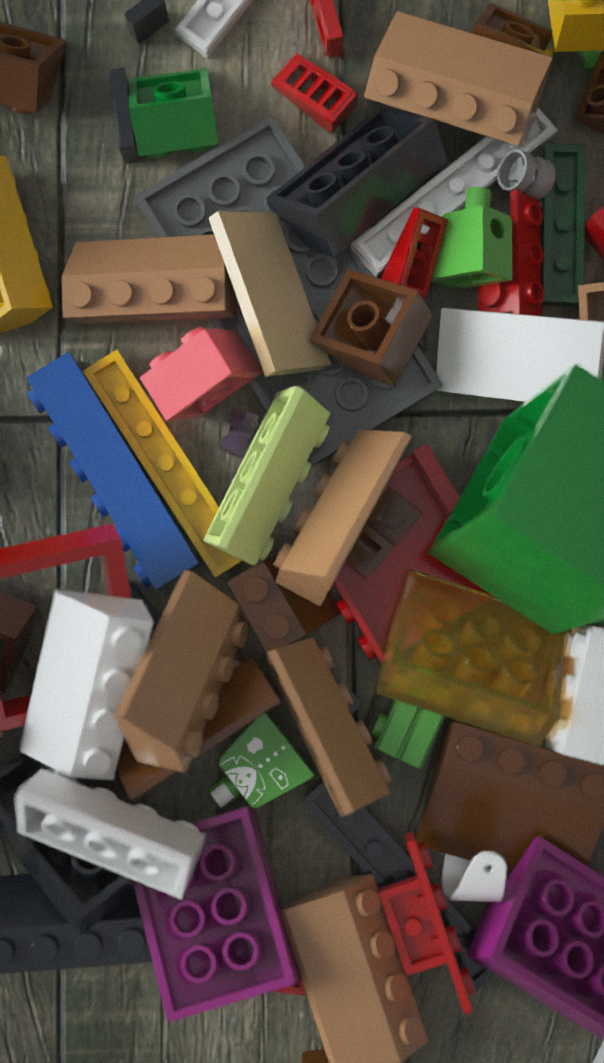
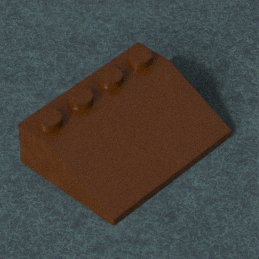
M447 722L415 836L416 842L425 841L429 849L472 861L481 852H496L505 860L506 872L512 873L534 838L540 836L588 866L604 826V766L457 722Z

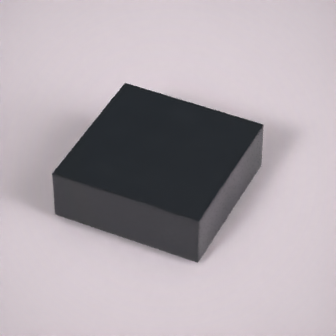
M142 0L124 14L129 33L138 45L169 23L165 0Z

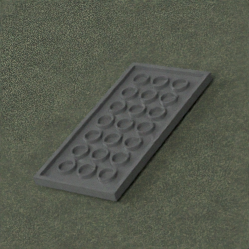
M270 115L136 194L134 199L158 238L212 235L214 232L209 218L218 211L274 212L268 205L266 198L305 166L273 115ZM277 215L316 324H318L348 269L372 277L374 275L351 250V243L345 251L334 257L310 249ZM236 296L237 318L208 320L214 329L238 331L262 369ZM418 345L395 387L360 375L329 354L328 357L331 365L322 370L265 377L263 372L248 383L265 412H267L276 392L294 386L304 389L330 412L325 423L329 425L328 434L320 447L313 448L307 460L311 463L310 468L335 454L343 440L351 443L358 429L374 430L443 387V384Z

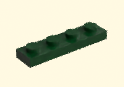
M545 143L542 149V158L552 162L556 174L552 189L541 199L543 216L541 222V247L543 250L541 284L544 289L542 306L579 307L578 285H584L586 145Z

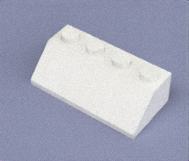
M55 589L20 742V752L69 777L113 780L124 739V734L114 715L147 648L153 620L142 600Z
M41 769L19 789L16 795L17 828L19 834L182 900L202 853L206 837L194 825L181 820L170 821L158 816L154 809L146 805H130L118 800L115 794L106 789L95 788L93 790L78 784L73 777H69L59 771L53 774Z

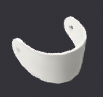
M492 851L481 852L472 861L446 854L441 876V889L445 900L501 902L506 881L507 868L505 860L500 854Z

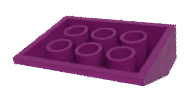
M244 807L192 824L200 833L205 834L206 837L202 853L182 900L140 882H137L134 886L167 1023L291 986L302 979L279 911L283 909L257 812L252 807Z
M535 837L506 880L501 902H492L482 916L466 957L604 1040V877L542 837Z

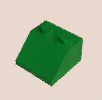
M207 68L129 79V111L138 156L148 155L151 158H162L168 156L171 151L187 149L190 152H202L208 150L212 145H219Z

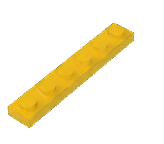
M113 351L83 370L84 375L214 577L218 578L243 562L203 542L219 506L119 351Z

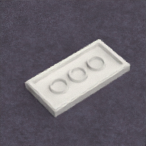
M441 308L436 375L443 384V387L437 391L526 402L575 362L602 379L604 361V322Z

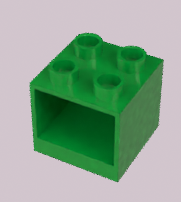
M576 362L503 419L428 551V554L553 635L589 623L596 627L604 625V381Z

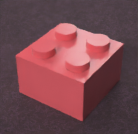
M198 327L181 339L183 345L174 352L168 351L154 358L149 364L151 369L142 375L140 380L165 420L170 421L204 416L263 373L238 331Z

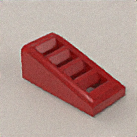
M298 53L291 58L271 81L272 87L331 135L357 106L358 94ZM297 69L302 71L303 74L293 85L286 82ZM309 79L313 80V85L305 94L299 91ZM323 88L326 92L316 102L312 98ZM334 97L337 102L328 110L324 106Z
M414 207L383 271L381 279L417 290L423 300H426L448 219L422 208ZM422 225L430 228L427 235L421 233ZM418 242L422 243L420 250L416 249Z

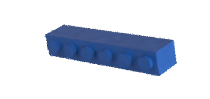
M70 352L65 353L27 376L26 378L33 388L27 392L30 400L40 414L44 411H47L54 423L48 427L49 431L61 448L67 445L74 455L75 459L69 462L72 469L82 483L89 480L96 491V494L91 496L94 505L103 517L110 514L117 526L116 531L121 538L123 551L126 553L131 549L139 564L134 566V570L144 586L147 588L153 585L155 590L162 591L178 581L183 570L194 571L202 566Z

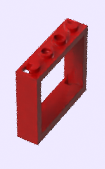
M113 524L0 548V579L101 556L108 596L131 598L121 538ZM31 694L3 702L0 696L1 731L25 725Z

